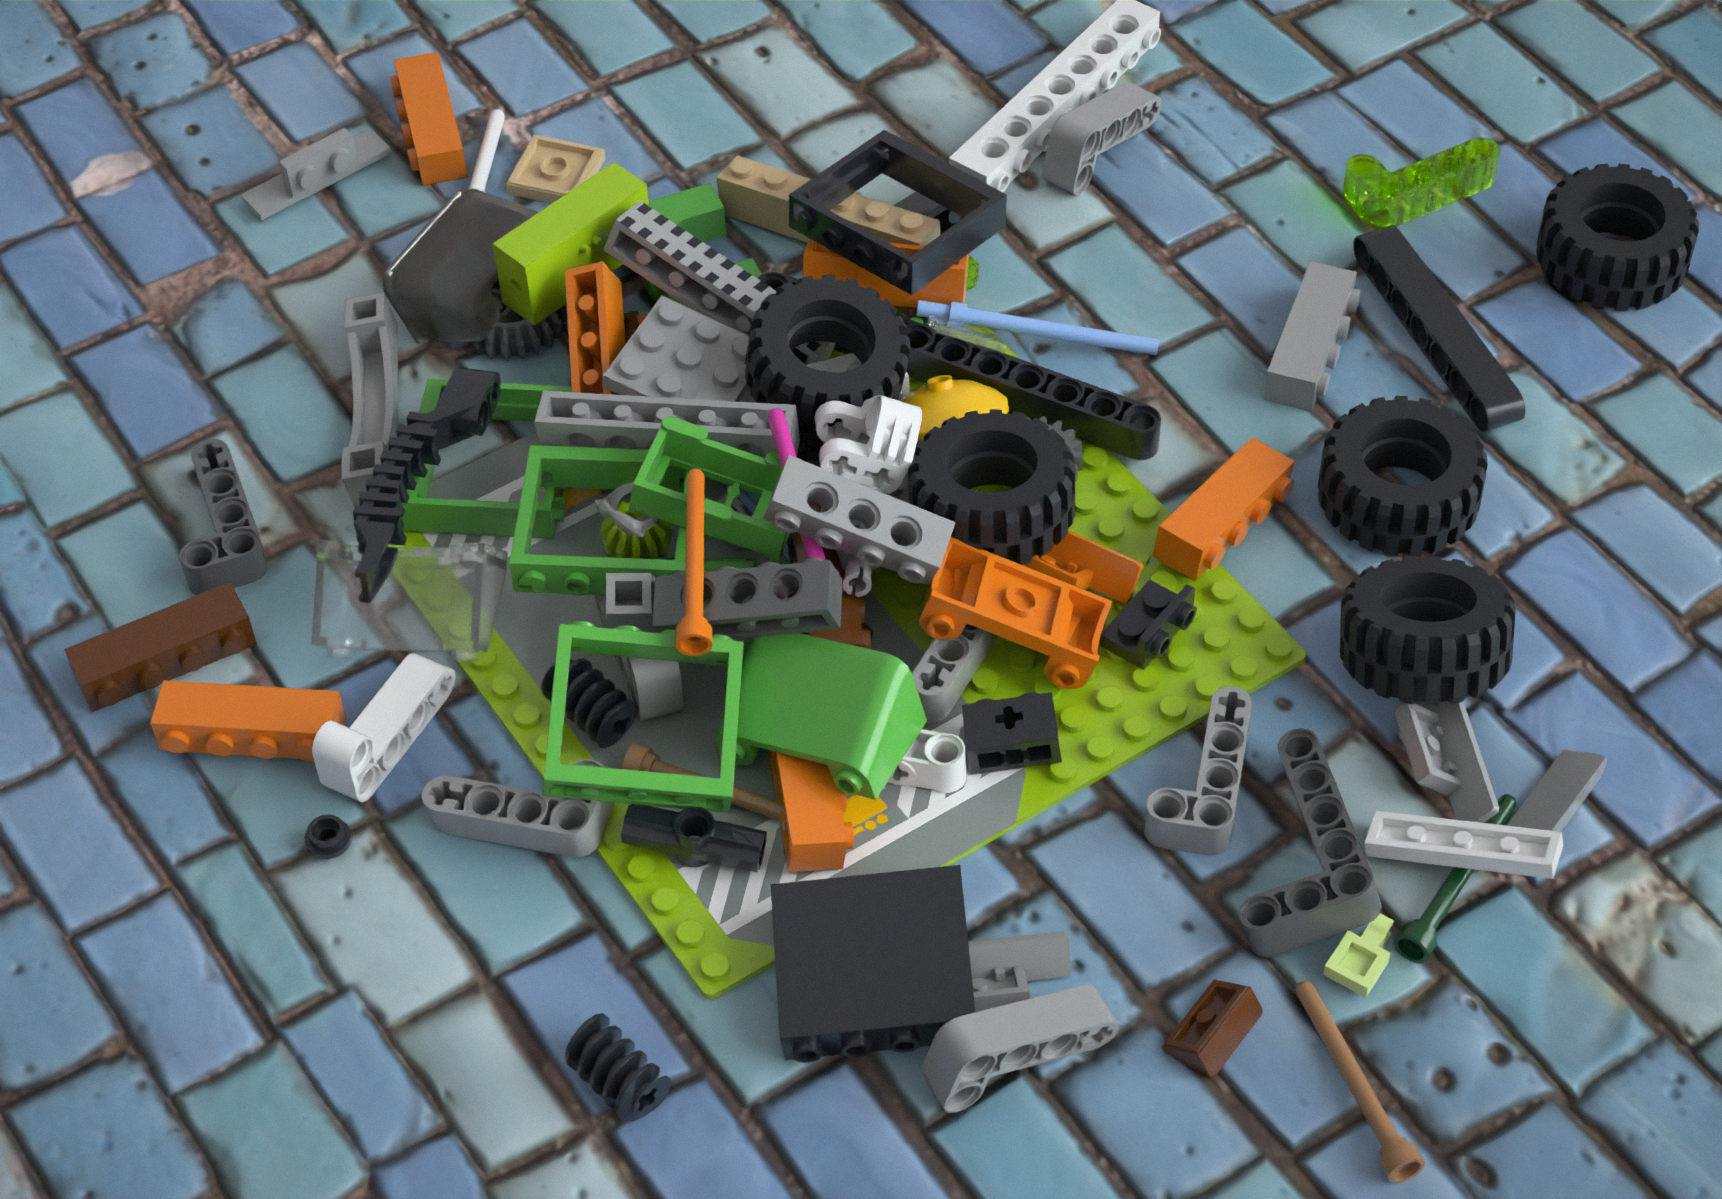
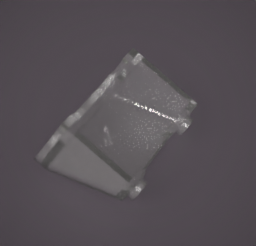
M318 540L311 645L327 648L328 657L353 658L354 650L451 653V660L478 661V653H487L507 572V551L485 543H463V547L450 545V548L394 547L398 548L399 553L390 574L371 603L359 602V595L362 591L360 578H355V570L363 556L358 553V545H347L345 547L342 546L341 541Z

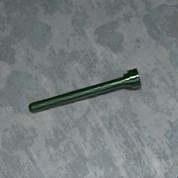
M1504 794L1498 799L1499 812L1485 823L1505 825L1517 805L1515 797L1510 794ZM1453 867L1421 917L1402 926L1393 941L1395 949L1402 957L1414 963H1424L1428 960L1437 946L1436 928L1475 869Z

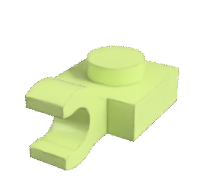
M1380 913L1374 921L1368 924L1361 937L1348 930L1325 964L1323 975L1366 998L1389 963L1391 952L1383 948L1391 937L1392 933L1389 932V929L1393 925L1394 920Z

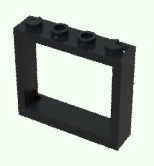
M883 130L789 194V227L891 285L913 295L1005 227L1007 194L896 135ZM884 174L964 218L911 256L833 213L830 209L879 175Z

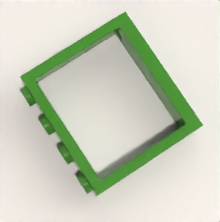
M427 379L419 413L426 414L435 410L449 380ZM501 383L499 401L491 419L534 422L543 391L572 392V386ZM424 464L428 470L425 478L414 477L417 482L415 490H406L410 497L407 504L402 503L405 509V513L401 517L404 522L403 531L514 537L520 503L428 498L435 465ZM546 487L543 504H537L532 538L554 539L557 522H564L566 500L563 497V491L570 490V488Z
M530 445L509 561L513 592L606 596V573H652L655 577L671 576L672 573L677 571H685L686 528L680 526L678 528L674 560L529 554L540 487L615 490L623 484L635 481L647 456L648 449ZM669 465L660 486L677 492H683V494L687 495V474L689 471Z
M586 621L559 624L542 796L679 809L701 807L711 812L729 813L733 797L744 642L733 641L729 636L715 634L712 635V648L709 652L703 655L689 656L680 653L676 649L675 630L651 633L642 632L641 629L629 625L618 626L615 629L600 628ZM571 651L727 666L719 777L713 778L560 763Z

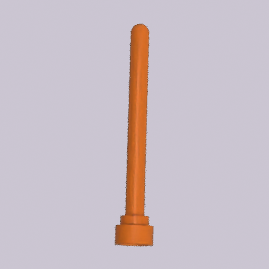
M692 469L687 474L685 616L675 628V647L680 653L689 656L703 655L712 648V627L707 619L703 617L705 476L699 469Z

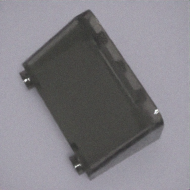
M478 189L459 190L446 202L389 265L383 275L382 283L385 295L416 343L483 341L497 324L499 317L497 302L489 290L498 280L493 243L539 213L538 211Z

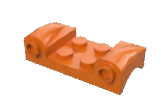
M950 537L940 569L928 586L919 617V624L931 637L938 640L958 638L966 624L1043 653L1047 655L1044 666L1046 678L1061 689H1078L1087 683L1099 662L1098 644L1112 601L983 549H976L958 539Z

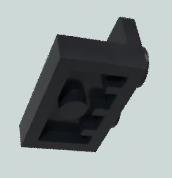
M1149 580L1101 633L1100 646L1144 670L1155 657L1161 658L1167 652L1173 636L1180 629L1186 630L1192 623L1197 612V608L1194 606L1195 588L1186 584L1176 594Z

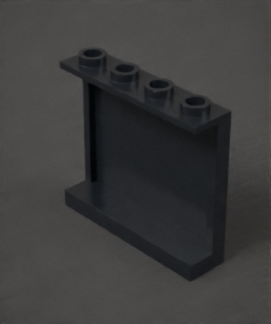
M960 865L770 884L779 1033L785 1060L809 1063L825 1056L844 1055L850 1058H858L874 1051L912 1052L919 1047L931 1046L938 1030L950 1020L975 1013Z

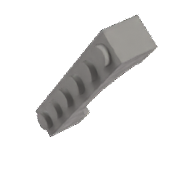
M385 292L345 299L344 328L348 338L352 370L353 423L349 446L342 448L341 480L354 507L355 505L360 506V494L362 491L366 492L365 484L368 478H373L375 464L381 465L380 457L382 452L389 451L388 444L391 438H397L398 323Z

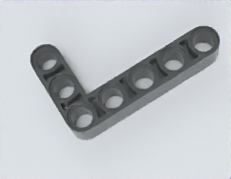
M1304 728L1292 729L1285 733L1278 742V752L1323 872L1254 895L1241 905L1239 919L1249 947L1255 954L1263 957L1277 956L1367 925L1379 916L1382 909L1371 869L1318 737L1313 731Z

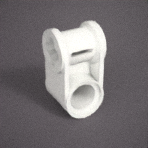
M922 729L888 782L895 785H910L931 789L941 793L957 791L963 787L967 778L966 753L963 740L951 733H940Z

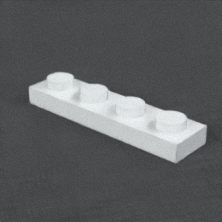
M1376 811L1364 845L1366 856L1553 879L1563 848L1562 832Z

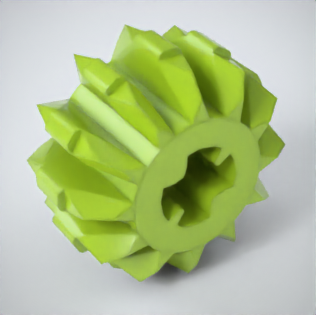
M622 501L618 510H616L634 519L646 516L639 511H636L635 514L629 513L630 502ZM604 517L600 527V537L603 540L604 550L608 557L657 559L658 555H668L670 542H672V537L674 536L673 524L660 519L643 531L644 536L642 538L623 532L614 523L612 517Z

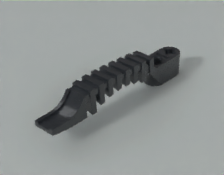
M456 367L435 410L426 414L410 411L406 418L407 425H399L396 431L397 438H391L388 444L389 451L382 452L380 457L381 465L375 464L373 478H368L365 484L366 492L362 491L360 494V506L355 505L353 511L354 528L356 530L357 542H359L358 553L363 555L355 570V578H360L362 589L359 595V602L371 603L390 574L399 551L398 548L387 547L388 544L405 545L407 537L403 532L404 522L401 519L405 513L402 503L407 504L410 497L406 490H415L417 482L414 477L425 478L428 470L424 464L439 465L441 457L438 454V450L475 435L482 436L500 397L501 378L498 372Z

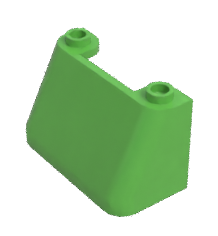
M802 633L752 637L742 660L735 766H748L752 764L758 755V748L825 764L829 768L835 786L841 792L850 796L858 795L876 800L927 722L909 667L896 656L885 652ZM723 716L714 739L719 756Z

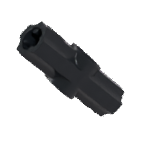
M631 804L628 805L624 817L621 842L675 854L676 859L688 867H700L711 862L758 872L764 858L767 831L714 820L713 815L701 807H689L676 812L653 806ZM691 836H699V838H689V837H691Z

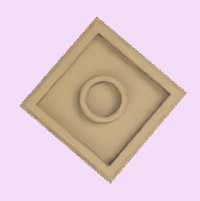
M534 134L505 184L506 192L509 195L553 203L599 172L606 159L605 149Z

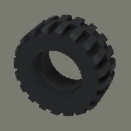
M1608 163L1597 164L1591 170L1585 167L1574 172L1573 177L1568 175L1558 182L1557 186L1547 196L1537 239V260L1540 262L1541 269L1548 280L1553 279L1552 284L1560 292L1564 293L1567 291L1570 293L1572 300L1579 303L1583 301L1592 303V308L1601 310L1604 307H1613L1614 311H1627L1629 307H1635L1636 310L1651 306L1652 301L1657 304L1670 297V294L1676 292L1683 284L1684 278L1687 277L1699 232V221L1696 218L1697 212L1692 202L1688 201L1686 193L1680 187L1674 188L1670 179L1663 175L1657 177L1653 175L1652 170L1643 167L1637 170L1630 168L1629 164L1620 163L1617 167H1609ZM1598 233L1622 234L1636 241L1613 240Z
M822 275L821 279L813 280L812 276L799 278L796 285L788 282L777 288L776 295L772 293L761 302L760 310L755 312L751 322L745 357V378L747 385L752 388L751 396L756 403L796 405L799 430L808 432L807 437L819 439L816 432L815 413L820 405L835 400L862 407L865 400L877 395L898 400L902 390L910 353V339L906 336L907 327L904 320L900 316L895 317L897 309L887 299L881 301L878 291L870 286L864 289L858 286L859 282L851 278L841 281L835 280V275ZM813 341L831 342L851 351L862 365L854 370L843 373L822 372L801 362L794 355L792 349ZM836 418L833 423L827 424L829 427H834L836 422L842 423V419Z
M1395 396L1394 400H1385V397L1373 399L1368 406L1361 403L1350 409L1348 415L1340 416L1324 440L1318 480L1320 506L1325 511V516L1334 528L1340 526L1339 533L1350 542L1354 539L1359 541V546L1371 552L1373 549L1382 550L1384 555L1396 557L1397 553H1407L1408 557L1421 556L1423 551L1429 550L1432 554L1444 549L1446 542L1450 545L1457 542L1464 536L1465 531L1471 529L1476 521L1488 466L1487 454L1483 450L1484 445L1477 433H1472V427L1462 417L1459 419L1455 418L1453 410L1443 405L1440 408L1433 406L1431 400L1420 398L1419 401L1408 400V396ZM1385 467H1403L1425 475L1431 482L1412 486L1399 485L1378 477L1372 471Z
M990 409V413L978 414V410L966 412L962 418L957 419L954 416L944 420L941 428L936 426L923 437L924 440H920L916 445L913 461L908 468L909 503L956 522L951 537L976 549H983L1024 565L1030 563L1033 556L1038 555L1042 557L1053 549V544H1059L1067 535L1068 528L1073 524L1075 517L1074 456L1065 440L1054 429L1049 430V426L1045 422L1037 418L1029 420L1024 413L1015 411L1012 414H1004L1000 409ZM984 485H1003L1013 488L994 493L970 490Z
M1416 556L1403 557L1401 561L1394 562L1392 559L1383 561L1376 568L1370 566L1363 570L1359 576H1356L1346 587V591L1342 594L1340 659L1343 661L1345 669L1352 678L1356 679L1359 685L1367 690L1373 688L1377 695L1387 699L1395 697L1399 698L1402 703L1413 704V701L1426 702V705H1439V702L1449 701L1451 704L1460 703L1469 696L1477 698L1484 695L1488 688L1493 689L1498 685L1511 668L1516 614L1514 598L1499 578L1495 575L1489 576L1485 569L1477 565L1473 567L1467 566L1465 561L1452 559V561L1441 560V557L1428 556V559H1416Z

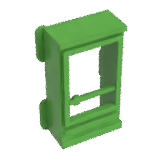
M672 416L665 417L633 483L628 512L635 514L636 511H639L642 514L686 528V494L662 487L660 484L669 465L687 471L699 469L704 473L705 477L731 485L727 489L728 497L725 504L704 498V535L768 555L769 561L779 563L791 533L782 531L773 522L763 519L782 470L777 452H769L763 458L707 439L708 431L702 426ZM740 489L760 495L752 517L733 511L731 508L734 498H738L740 495Z

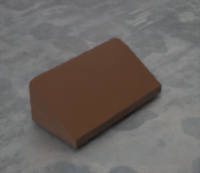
M1214 979L1163 1044V1051L1201 1075L1214 1078L1263 1013L1262 1007L1252 988Z

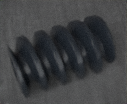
M582 658L573 662L570 659L565 716L572 722H575L581 731L587 733L588 738L598 743L599 748L610 747L617 743L629 730L639 711L638 704L632 700H627L626 694L620 689H615V684L612 681L604 679V675L600 670L593 669L592 663L589 660ZM555 663L548 669L541 684L542 695L551 702Z
M603 1013L596 1014L587 1019L571 1037L566 1047V1063L570 1068L578 1071L579 1077L583 1081L590 1083L591 1089L595 1093L603 1096V1100L608 1106L615 1108L616 1114L624 1121H635L643 1118L664 1101L671 1086L670 1077L665 1075L658 1078L660 1068L655 1063L646 1064L647 1055L641 1050L634 1051L635 1043L631 1039H621L622 1030L616 1025L609 1026L610 1018Z

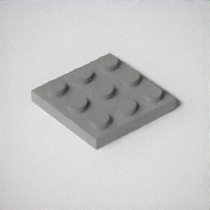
M661 295L604 373L602 386L620 395L739 402L749 387L745 378V357L749 336Z

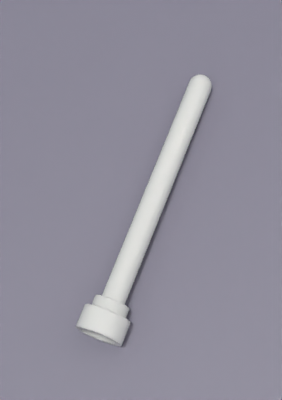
M498 109L490 113L464 207L453 214L449 227L452 237L462 243L477 241L482 230L483 220L478 211L505 119L504 113Z

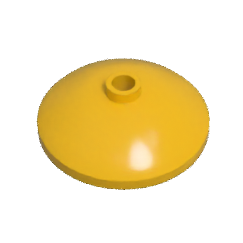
M950 375L930 378L927 380L928 385L909 392L900 400L922 409V419L917 441L924 440L923 437L935 426L941 428L944 420L954 416L957 419L962 418L966 412L978 410V414L990 413V409H1000L1004 414L1009 412L1008 400L998 390L971 380H952Z

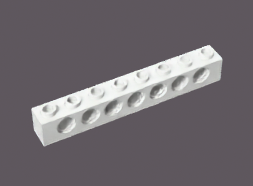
M1117 0L950 156L949 164L1004 192L1009 183L1020 172H1025L1031 162L1042 151H1047L1052 128L1060 116L1103 94L1107 89H1111L1116 84L1118 78L1128 69H1132L1148 49H1153L1157 45L1161 36V29L1159 28L1160 11L1136 0Z

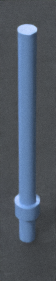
M923 300L918 301L916 316L948 321L947 325L964 328V324L1150 355H1157L1159 339L967 308L968 304L954 301H951V305Z

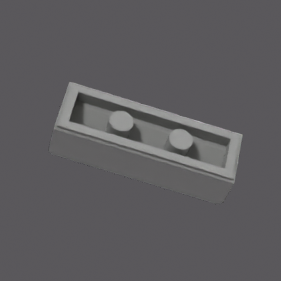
M1562 750L1506 826L1562 832L1602 777L1607 757L1596 753Z

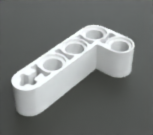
M411 653L401 662L350 728L331 720L325 722L317 732L312 746V755L321 784L359 802L367 801L449 697L455 683L454 670L419 654Z

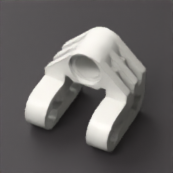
M882 395L865 400L862 407L835 400L820 405L815 413L817 436L825 442L819 452L820 468L884 494L896 491L913 461L922 419L921 407ZM836 418L842 419V423L836 422L834 427H829L827 424L833 423ZM841 456L847 457V460H841L838 464L832 463V460L838 461ZM881 468L887 469V472H881L878 476L872 475V472L878 473Z

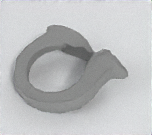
M633 483L623 484L606 498L594 501L601 515L605 518L612 517L619 529L636 537L642 538L644 536L643 531L658 520L648 515L643 518L634 519L616 511L620 503L625 498L631 496Z

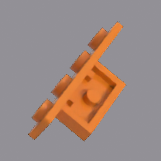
M1069 530L1059 544H1053V549L1042 557L1035 555L1030 563L1023 565L1083 590L1087 588L1093 589L1123 604L1132 600L1143 569L1141 562Z

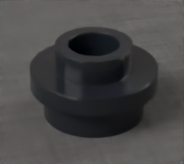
M330 814L321 815L311 821L305 833L307 850L311 855L320 859H332L340 856L349 848L352 841L351 831L347 823L339 817Z

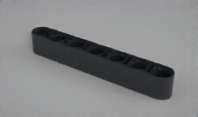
M1391 225L1356 236L1353 241V250L1359 266L1480 431L1486 432L1524 419L1526 409L1519 389L1396 226Z

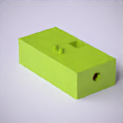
M613 162L494 242L493 250L502 302L535 326L566 304L565 270L601 261L611 271L623 265V263L603 251L614 222L619 216L639 201L649 206L647 184Z

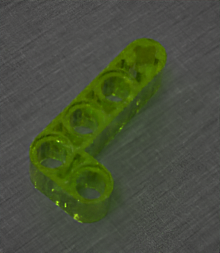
M1478 137L1391 173L1375 157L1366 154L1355 155L1349 158L1346 163L1342 197L1372 228L1381 229L1391 225L1397 227L1491 187L1496 178L1500 147L1492 139Z

